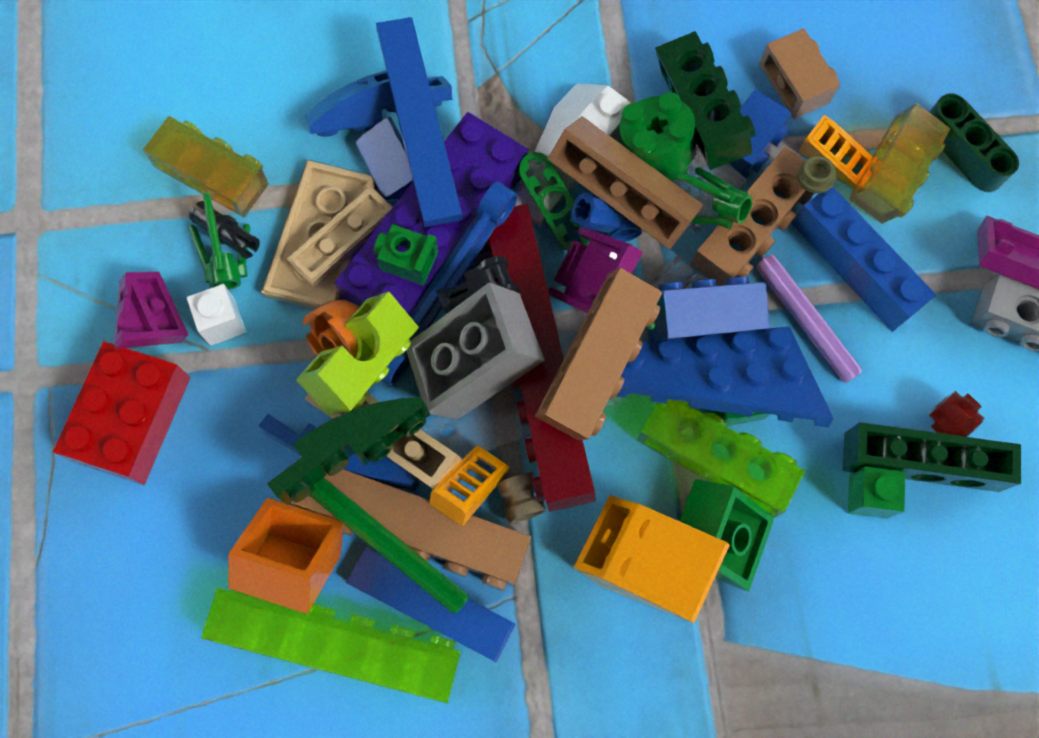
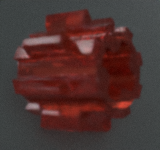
M954 391L939 402L928 414L935 421L931 427L937 433L967 437L985 419L978 411L982 406L970 394L967 393L962 397L957 391Z

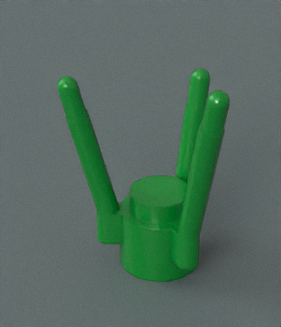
M700 167L695 169V173L711 184L683 172L678 174L680 180L715 196L712 202V210L717 212L718 217L696 215L691 224L718 225L730 229L733 222L742 224L747 219L753 201L752 196L748 192L733 187Z
M206 192L203 194V201L213 251L210 261L196 226L191 224L189 231L204 269L205 282L210 283V288L225 284L228 290L234 289L241 285L240 278L248 276L246 268L247 259L239 254L237 261L234 259L233 254L221 252L211 196ZM244 224L243 229L250 233V225Z

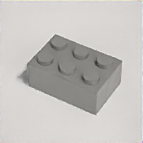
M490 282L412 339L411 345L406 350L420 396L426 403L429 413L457 420L545 361L520 294Z

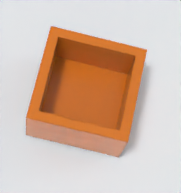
M267 498L228 553V589L308 614L341 556L344 524L340 520Z

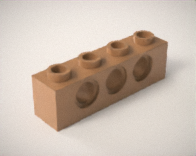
M785 146L748 189L747 192L752 196L753 201L747 219L742 224L733 222L730 229L717 226L696 251L690 265L708 279H716L718 286H726V279L747 277L753 269L749 262L755 255L762 258L776 241L771 237L777 229L784 232L797 215L792 210L798 203L804 206L815 194L802 188L797 179L798 170L805 160ZM774 191L782 193L786 199L779 198L775 195ZM752 217L762 219L765 225L755 223ZM729 243H738L744 251L734 250Z

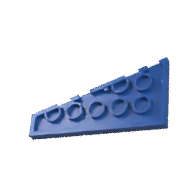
M790 326L642 342L639 354L632 363L627 362L621 374L624 378V383L616 396L625 398L629 393L651 396V402L667 404L668 399L688 402V407L745 416H751L754 412L777 415V420L793 422L794 418L814 420V426L829 428L834 419Z

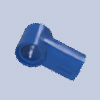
M584 192L575 198L571 217L573 223H578L582 228L606 232L609 234V237L623 242L636 239L642 234V229L598 196Z

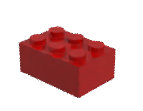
M103 341L53 453L72 462L145 485L191 377L177 364L128 348L116 349L114 344Z

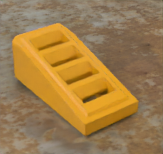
M825 115L816 124L798 151L808 159L814 156H822L829 159L835 167L837 178L856 191L860 190L879 164L847 132ZM821 138L826 141L825 145L819 142ZM833 146L839 149L836 155L830 152ZM845 154L851 157L847 165L841 162ZM858 162L863 165V168L856 175L851 170Z
M477 445L431 491L429 505L463 527L506 475L510 466ZM480 460L495 471L491 474L476 464V462ZM471 469L486 480L482 483L467 472ZM461 479L476 488V490L473 492L461 484ZM455 489L467 499L463 501L451 493V491Z

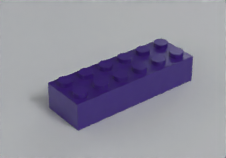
M467 111L444 141L462 212V220L424 227L412 182L334 282L340 298L361 306L366 299L389 291L410 316L478 214L479 204L491 185L499 181L513 190L521 180L519 172L520 163L529 154V149ZM392 224L427 237L429 234L436 236L438 255L424 286L380 270L377 261L378 255L374 254V246L381 232L388 234ZM399 246L398 248L399 252H405L408 250L407 248Z

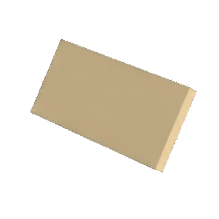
M307 160L261 291L264 297L315 309L330 301L341 300L334 282L355 257L356 252L315 288L288 263L286 258L366 188L371 186L376 190L377 185L371 175Z

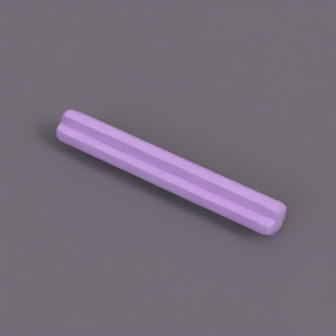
M774 255L763 258L756 266L757 271L841 381L846 383L858 376L862 371L859 364Z

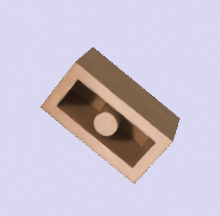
M804 28L768 43L759 62L760 67L785 107L792 112L791 116L793 119L829 104L841 85L835 70L828 66L821 55L817 42L810 38Z

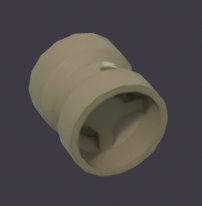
M534 472L519 474L497 484L500 497L510 504L505 512L509 524L531 519L547 511L544 501L538 502L536 496H534L536 494L532 479L535 477Z

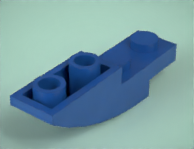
M386 70L356 80L333 92L305 115V121L310 134L328 137L336 135L338 130L352 128L354 131L359 132L368 131L383 120V109H386L388 112H396ZM443 76L428 78L435 107L442 105V101L453 100L452 86Z

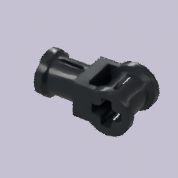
M504 256L487 258L479 263L476 268L463 273L466 278L465 282L448 290L443 288L436 290L446 314L487 283L496 284V279L500 281L498 286L515 291L521 295L520 287L513 283L507 270L509 267L507 259Z

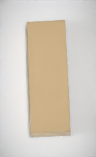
M369 186L286 258L288 263L315 288L366 243L393 207L376 190Z

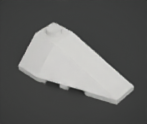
M576 84L554 107L535 152L543 153L548 157L564 129L581 116L619 142L621 140L619 128L622 111L631 102L608 85ZM535 161L529 163L530 170L526 175L529 178L535 176L541 184L540 188L534 189L537 195L546 187L557 184L554 178L548 183L543 176V170L546 168L544 163L537 165ZM554 165L567 190L571 193L580 183ZM521 181L516 192L518 193V199L515 206L528 203L531 219L540 227L545 222V219L524 182ZM551 192L545 197L544 206L547 211L553 213L565 198L561 193Z

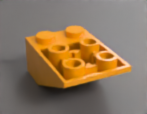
M609 495L573 568L605 589L694 623L730 544L641 504Z

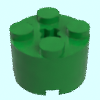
M668 92L661 96L642 99L624 107L619 128L621 144L671 181L677 179L680 172L686 173L688 165L696 156L695 117L692 110L681 101L680 96L676 93Z

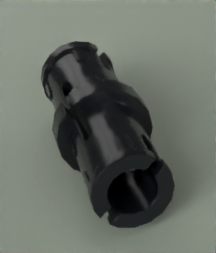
M204 201L197 202V207L204 212L201 213L195 207H192L189 218L193 223L198 224L209 232ZM214 209L220 244L228 245L243 258L248 259L252 257L253 254L246 247L256 253L260 245L259 239L239 227L236 219L230 215H222Z

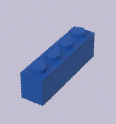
M834 187L824 193H819L807 202L794 219L792 225L892 332L936 296L935 292Z

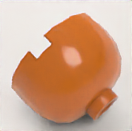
M346 300L330 301L306 314L303 319V326L309 323L311 330L306 335V339L316 356L321 351L343 345L356 358L358 348L356 338L344 324L360 307L359 305Z

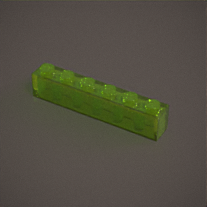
M220 588L216 590L201 639L444 703L450 702L462 656L461 651L454 650L456 641L432 635L430 643L414 639L416 632L414 630L391 625L389 633L373 629L375 620L353 614L349 622L334 618L336 610L313 604L309 613L305 614L234 590L227 591Z

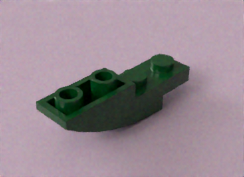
M421 397L398 398L364 406L333 418L293 443L302 457L268 482V486L277 498L286 505H289L292 501L297 503L307 498L314 491V484L327 474L328 476H333L342 471L349 463L348 458L353 454L357 455L364 466L370 461L375 463L382 460L392 451L393 443L404 435L407 437L414 435L426 424V418L430 416L426 403Z

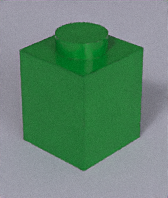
M865 466L849 475L848 514L887 519L904 512L905 471Z

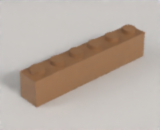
M344 469L333 476H328L327 474L324 477L427 562L429 557L445 562L444 570L466 577L468 571L483 576L481 583L501 591L505 590L506 585L515 587L531 536L475 516H471L462 527L429 505L430 500ZM310 496L300 502L294 503L292 501L290 505L337 519ZM344 525L343 533L352 536L353 531Z

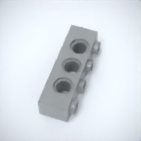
M997 274L983 286L971 324L983 328L989 335L1006 337L1019 342L1027 350L1038 352L1039 289ZM1017 311L1020 312V313L1023 315V317H1024L1025 320H1023L1022 318H1020V316L1018 315Z

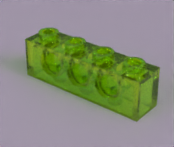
M668 399L667 404H656L636 441L709 482L735 486L775 518L785 513L805 473V470L796 466L797 462L795 459L785 453H773L761 446V441L755 436L745 432L738 434L726 427V422L719 416L712 413H705L704 415L688 407V402ZM687 425L691 427L695 433V439L691 441L682 439L677 432V426ZM721 444L725 446L729 452V460L718 459L713 454L712 445ZM749 463H755L762 468L764 472V479L762 481L750 476L748 472Z

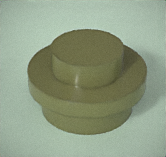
M822 156L811 157L802 163L797 174L801 187L811 193H824L830 190L837 177L833 163Z

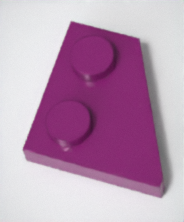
M126 272L119 280L114 337L116 349L182 343L189 334L160 272Z

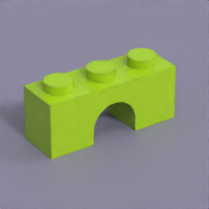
M389 291L366 299L344 324L356 338L358 346L356 358L343 345L321 351L296 379L328 416L344 412L348 413L361 407L367 398L365 393L368 389L388 374L389 368L387 366L395 357L404 353L411 345L409 339L419 327Z

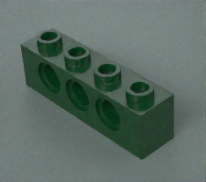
M693 31L655 47L660 72L670 92L679 95L681 101L694 114L696 144L710 171L753 154L751 138L755 136L753 123L749 115L742 116L740 113L741 104L738 95L734 89L728 91L727 78L721 65L715 67L713 64L715 59L709 43L702 44L696 31Z
M859 422L844 433L842 471L856 472L865 466L905 471L906 480L1001 492L1021 484V444Z

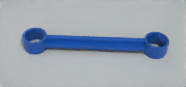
M499 181L493 183L487 190L479 204L478 214L410 314V317L419 327L409 339L410 341L430 327L443 308L436 290L440 288L448 290L459 284L464 276L463 273L467 272L495 228L502 225L512 212L518 199V193ZM407 351L395 357L387 366L389 372L381 381L389 387L393 386L402 377L409 366L410 361Z

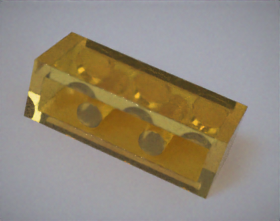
M918 103L897 114L852 191L849 200L881 224L896 217L902 218L914 205L912 198L917 189L926 182L930 175L928 169L932 161L944 150L945 144L943 141L950 128Z
M168 116L143 149L155 168L201 194L209 193L211 200L243 218L246 217L269 184L262 170L263 165L257 159L248 154L242 157L233 152L231 146L218 137H214L213 140L206 137L196 125L187 120L181 123Z

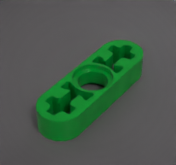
M539 152L530 153L520 163L519 172L521 179L558 243L563 249L568 251L573 241L565 242L563 237L567 234L566 227L562 222L556 228L553 220L564 218L572 210L575 202L554 165L547 159L548 157ZM531 161H535L537 165L544 163L546 168L543 170V176L548 183L554 178L557 183L556 185L546 187L539 195L536 194L534 189L541 187L540 182L535 176L529 178L526 175L530 170L529 163ZM551 192L561 193L566 200V206L559 213H550L544 206L545 197ZM569 218L574 229L580 227L578 223H573L572 218ZM580 236L581 243L587 245L590 240Z

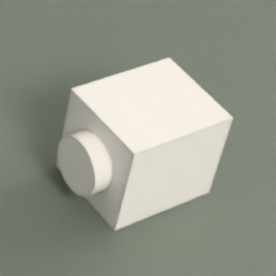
M225 284L186 297L197 331L210 346L247 333L236 300Z

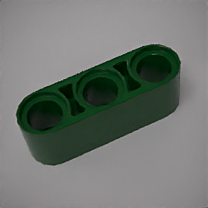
M947 93L941 96L924 118L923 128L926 134L979 190L984 192L998 190L1018 170L1019 159L1016 153L960 95Z

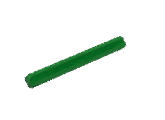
M322 478L314 484L315 489L309 495L450 612L456 614L462 609L468 600V596L463 590L328 480Z

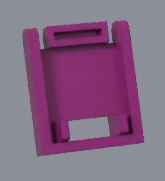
M986 215L977 230L979 266L1039 289V235L1016 227L1003 219L998 220Z
M580 226L577 233L590 241L586 246L573 240L554 278V281L565 286L566 289L563 293L550 287L548 292L550 296L588 314L607 275L620 267L632 274L643 251L629 243Z

